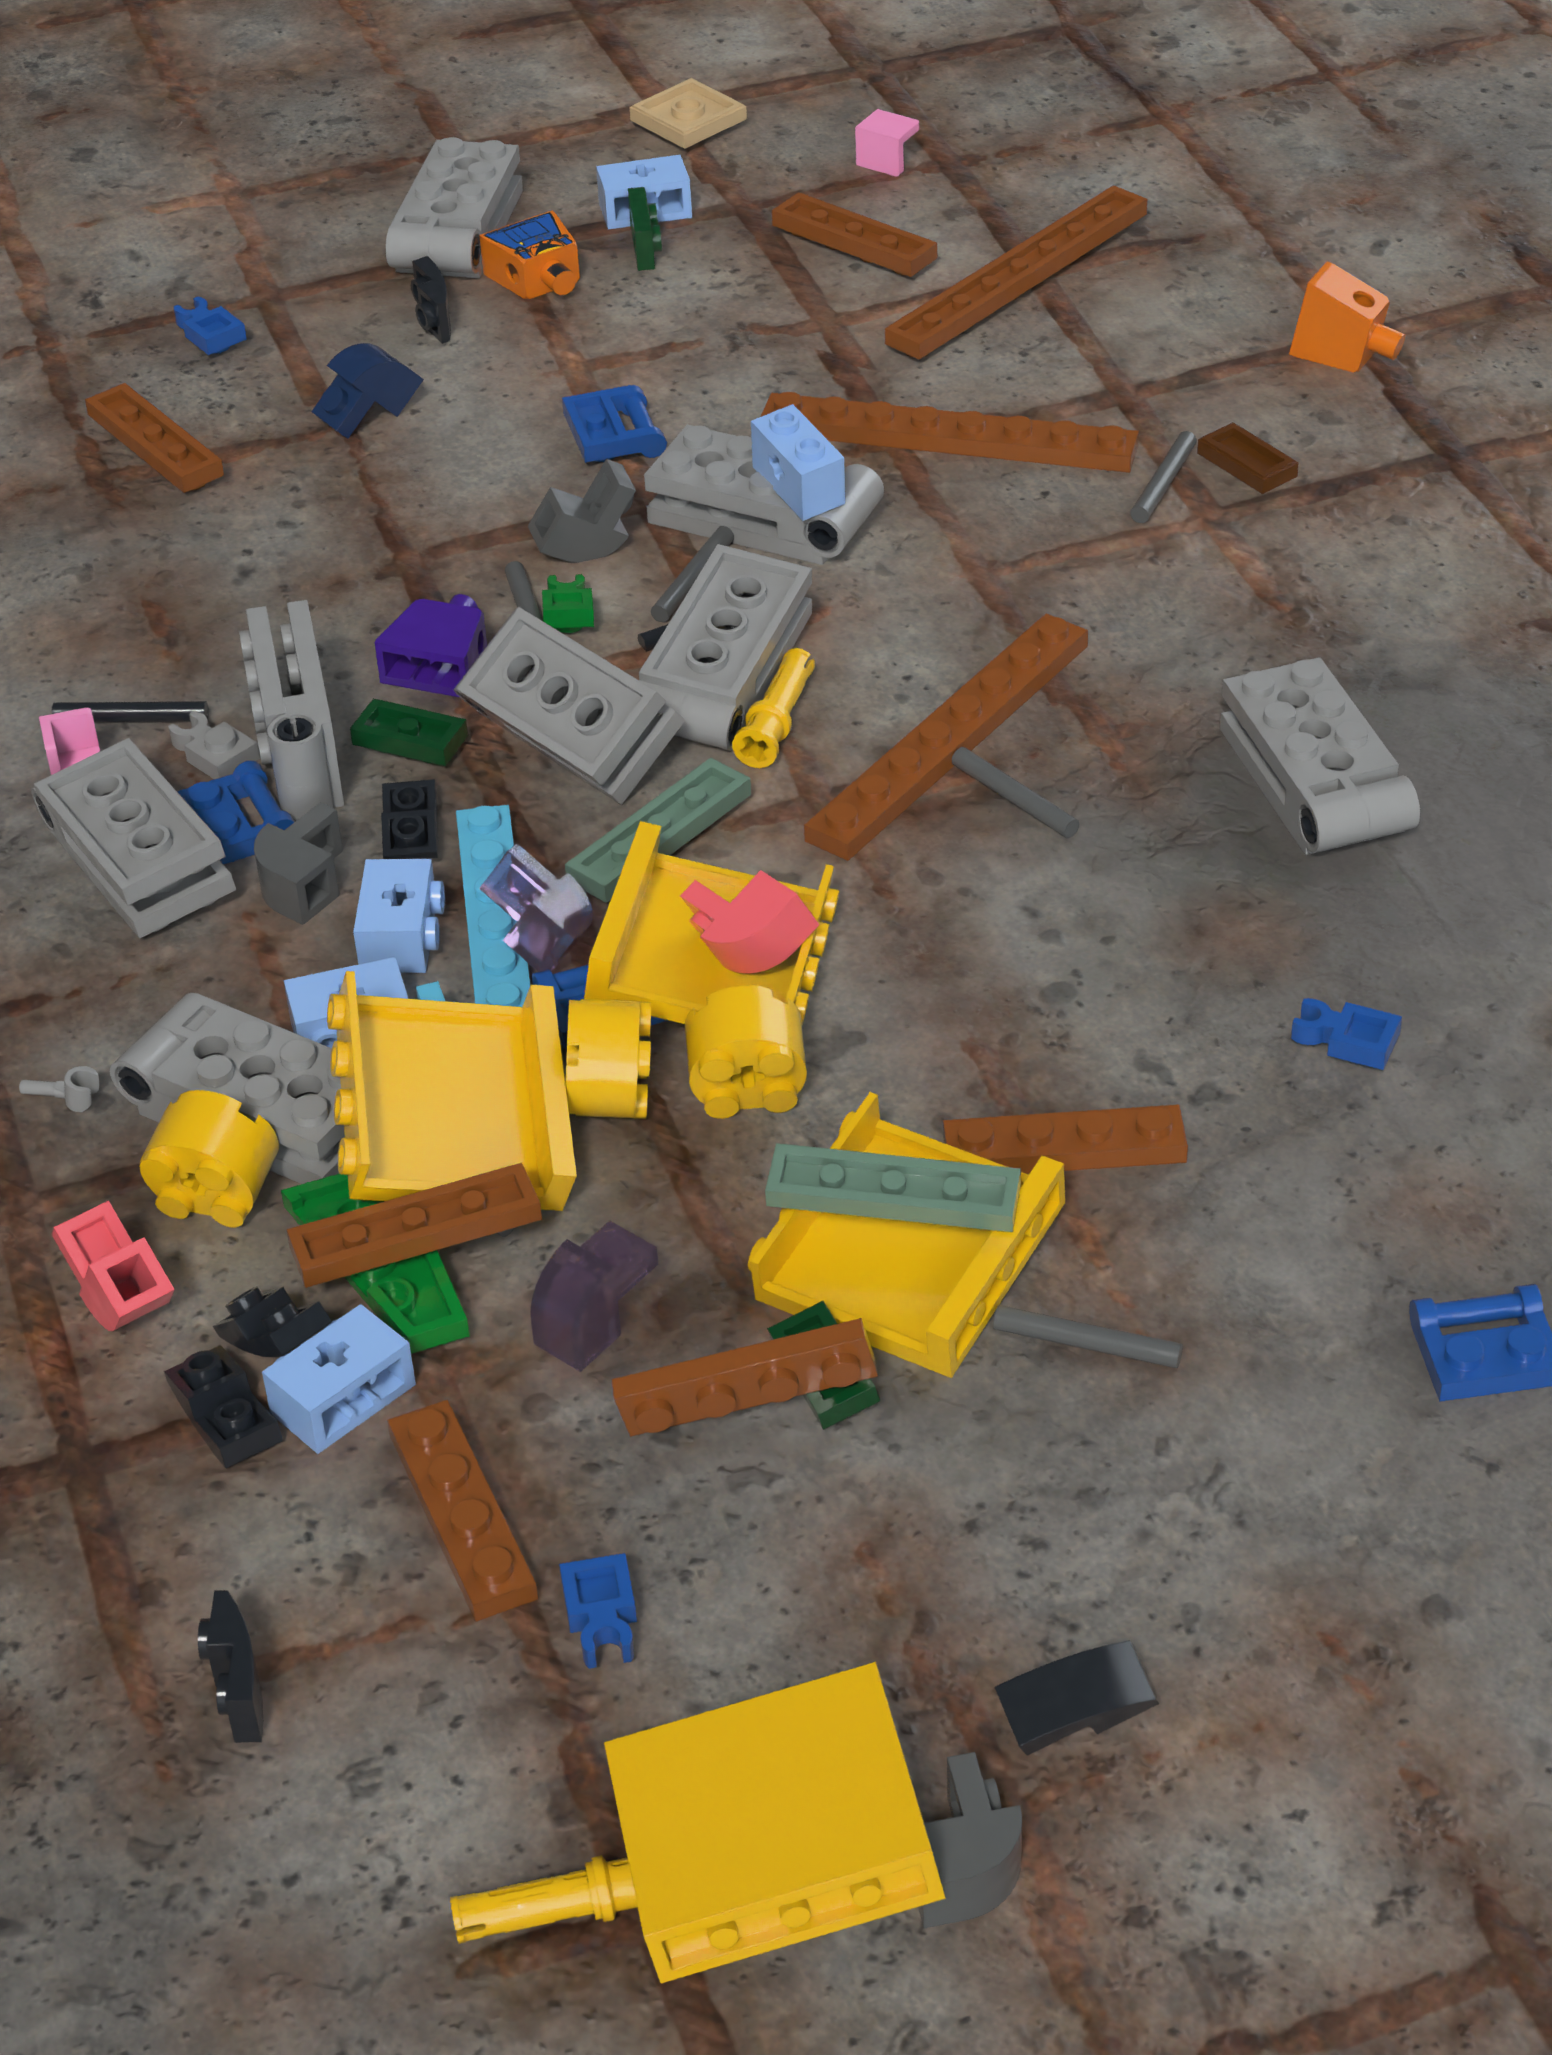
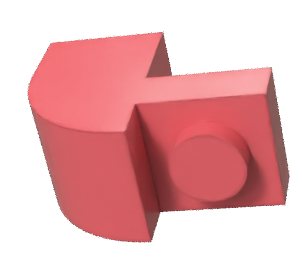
M762 870L752 878L731 903L697 880H694L680 895L694 913L689 921L701 934L700 938L723 967L737 973L761 972L780 964L790 957L820 925L797 893Z
M109 1200L54 1227L52 1236L81 1285L80 1297L95 1319L108 1331H114L170 1302L175 1289L145 1237L132 1242Z

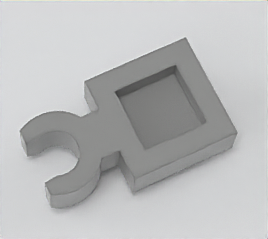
M193 711L189 714L191 729H182L175 724L168 726L172 745L180 751H185L187 762L214 780L233 774L235 768L245 761H257L260 759L258 743L226 722L211 728L207 717L200 712Z

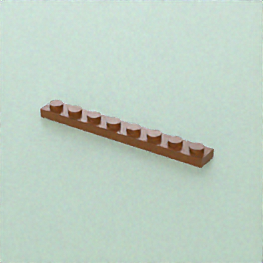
M1111 186L886 327L885 344L904 352L907 356L920 360L1147 215L1148 199L1117 186Z
M795 392L771 393L760 416L762 417L794 404L828 441L1126 473L1131 472L1138 449L1139 431L1127 430L1115 425L1104 427L1088 426L1066 420L1057 422L1031 420L1025 416L1002 417L984 415L977 411H944L930 406H920L917 408L896 406L883 401L867 403L848 401L841 397L819 398L800 396Z
M1047 613L1043 615L804 824L805 842L849 861L954 767L952 757L957 749L965 747L972 751L1088 647V630L1069 623L1062 618L1054 617Z

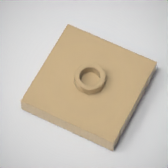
M693 78L630 107L631 121L684 149L747 119L745 105Z

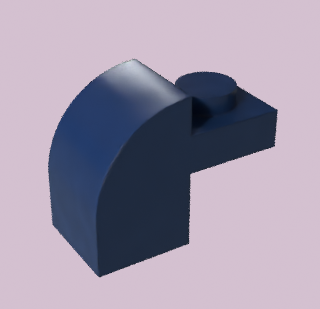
M370 343L355 344L339 352L327 364L338 375L323 393L321 399L311 412L348 439L375 401L398 417L424 379L379 346Z

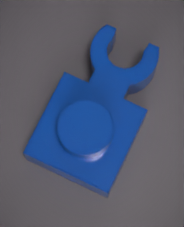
M202 297L193 298L195 309L186 310L180 305L173 306L176 324L184 329L185 337L207 355L224 352L230 346L247 340L244 323L222 306L209 310L207 301Z
M1307 998L1302 1001L1301 1018H1294L1292 1022L1291 1039L1303 1045L1326 1043L1328 1044L1327 1056L1384 1070L1400 1035L1402 1016L1348 1002L1345 1003L1342 1012L1331 1010L1326 1003L1320 1000Z
M626 1554L559 1564L570 1633L582 1631L581 1647L585 1665L589 1669L596 1668V1650L601 1645L608 1643L620 1647L624 1663L632 1662L634 1657L633 1636L628 1624L637 1622Z

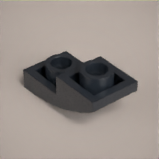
M429 256L413 260L414 279L411 280V291L415 301L418 303L415 307L417 320L424 330H428L442 344L449 342L451 338V324L444 277Z
M435 779L383 783V813H381L383 859L438 858V807Z
M256 1286L230 1301L225 1306L230 1315L214 1325L213 1328L220 1338L243 1351L262 1357H280L322 1330L332 1321L319 1301L296 1307L284 1287L261 1293Z
M221 1345L211 1350L196 1352L190 1355L183 1363L164 1371L169 1386L190 1421L225 1468L235 1465L283 1441L277 1420L252 1394L246 1372Z
M214 1590L210 1618H201L199 1622V1657L201 1660L210 1661L215 1686L217 1687V1710L219 1715L229 1716L234 1742H262L264 1722L263 1699L246 1623L229 1591Z
M1130 1640L1064 1657L994 1687L1016 1741L1027 1756L1089 1725L1096 1734H1099L1159 1704Z

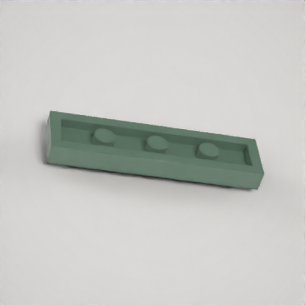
M709 758L565 863L566 881L607 903L612 898L640 821L662 826L658 853L670 856L751 795V778L713 758Z
M776 1143L765 1189L766 1206L1013 1232L1021 1187V1168Z

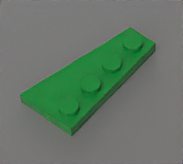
M335 1174L281 1190L284 1208L299 1225L384 1202L349 1199L348 1175ZM437 1250L344 1277L379 1319L409 1342L411 1354L470 1336L468 1319Z

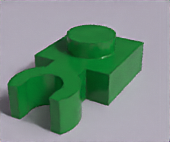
M576 574L575 581L562 583L557 581L556 575H550L547 578L548 590H542L543 622L563 633L577 632L583 629V627H594L592 588H585V577L582 574Z

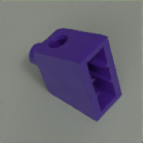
M463 594L453 596L449 603L428 599L415 600L374 642L380 683L459 697L453 691L487 646L484 613L478 608L476 602Z

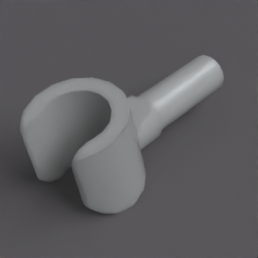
M78 1066L70 1069L65 1074L64 1081L22 1080L19 1090L21 1094L65 1098L66 1106L70 1110L83 1112L92 1104L91 1094L99 1091V1076L93 1068Z

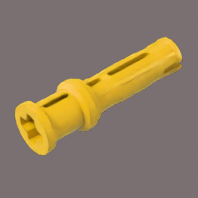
M800 648L788 650L763 700L757 701L750 706L745 716L746 726L737 731L732 741V749L735 756L745 765L760 769L774 763L779 753L778 742L787 737L792 727L790 712L793 706H795L808 677L815 668L814 659L808 660L804 668L807 659L811 655L809 652Z
M602 1855L591 1858L592 1861L585 1863L586 1869L504 1886L490 1891L450 1897L458 1944L503 1932L508 1933L595 1914L596 1920L603 1919V1922L614 1920L616 1912L637 1908L628 1858L607 1862Z

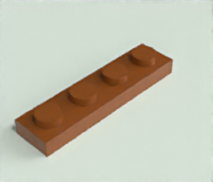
M800 192L772 210V226L786 230L794 236L804 237L821 243L829 249L840 250L856 256L864 262L875 263L891 269L899 275L912 277L938 258L937 242Z
M126 383L85 399L87 413L93 420L183 493L200 489L208 482L224 476L222 459Z
M1179 1104L943 1120L945 1144L1007 1167L1021 1168V1172L1026 1174L1031 1173L1041 1156L1064 1163V1171L1187 1163L1188 1144Z
M518 1163L286 1230L291 1252L304 1286L307 1288L542 1220L540 1201L523 1164Z
M862 1318L614 1378L612 1379L615 1403L631 1437L644 1433L661 1432L672 1426L709 1417H723L734 1411L771 1402H784L796 1396L828 1388L846 1387L857 1381L878 1377L875 1356Z
M448 1399L388 1419L390 1438L475 1622L538 1600L534 1577Z

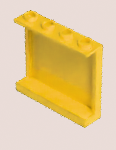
M640 821L589 958L584 999L651 1002L652 1017L685 1024L686 1017L694 1007V1013L696 1014L707 1005L706 997L715 991L733 986L755 985L772 989L773 998L787 1005V998L794 1002L799 1009L801 1024L803 1025L809 994L801 991L812 992L820 959L812 957V955L823 956L830 924L823 923L822 921L833 922L840 890L830 888L834 866L826 864L818 890L778 881L797 893L820 925L790 957L780 964L761 972L737 973L723 967L700 938L701 934L689 921L694 913L680 895L694 880H697L731 903L755 875L658 853L662 826Z
M346 971L339 994H331L329 997L327 1026L328 1029L337 1030V1041H334L331 1051L330 1068L332 1077H340L341 1089L337 1090L335 1096L334 1120L336 1125H344L345 1138H341L338 1149L339 1174L348 1175L349 1199L388 1201L522 1163L538 1196L541 1210L563 1211L577 1174L553 986L530 985L522 1007L357 995L355 971Z
M869 1092L856 1112L851 1111L846 1115L841 1124L838 1137L830 1147V1149L1007 1167L881 1120L878 1095ZM1041 1156L1029 1175L1021 1172V1187L1013 1232L782 1208L779 1221L766 1238L761 1237L757 1240L749 1256L748 1269L752 1273L755 1300L792 1315L824 1301L837 1324L862 1318L872 1347L952 1378L1064 1206V1163Z
M876 1662L604 1742L642 1932L661 1984L946 1899Z

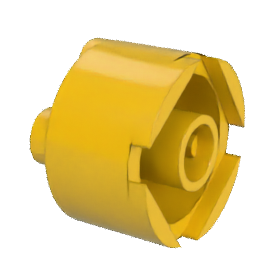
M741 985L724 988L706 997L707 1005L696 1014L694 1013V1007L692 1008L685 1020L689 1084L695 1097L704 1104L706 1114L713 1118L725 1119L735 1115L739 1109L765 1108L770 1112L782 1113L795 1107L798 1101L797 1094L801 1091L806 1081L807 1069L801 1016L794 1002L787 998V1005L773 998L772 989L755 985Z
M597 999L569 1000L565 1073L569 1114L589 1117L646 1119L648 1084H637V1079H647L650 1072L651 1041H639V1036L650 1037L651 1002Z
M190 1090L181 1093L177 1102L173 1104L170 1102L140 1160L141 1175L147 1186L157 1195L155 1200L156 1207L162 1213L176 1219H184L188 1217L190 1212L212 1216L215 1221L226 1227L237 1228L241 1226L246 1216L250 1213L279 1151L278 1137L272 1126L259 1114L254 1123L248 1117L239 1113L242 1105L241 1102L224 1094L205 1090Z

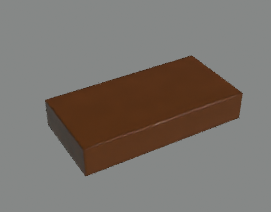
M1234 422L1198 439L1197 454L1261 494L1298 477L1299 462Z

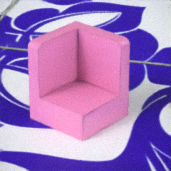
M880 109L875 110L855 127L856 165L892 176H899L904 171L903 143L919 130V120Z
M81 708L39 717L51 775L100 752L92 710L90 708Z

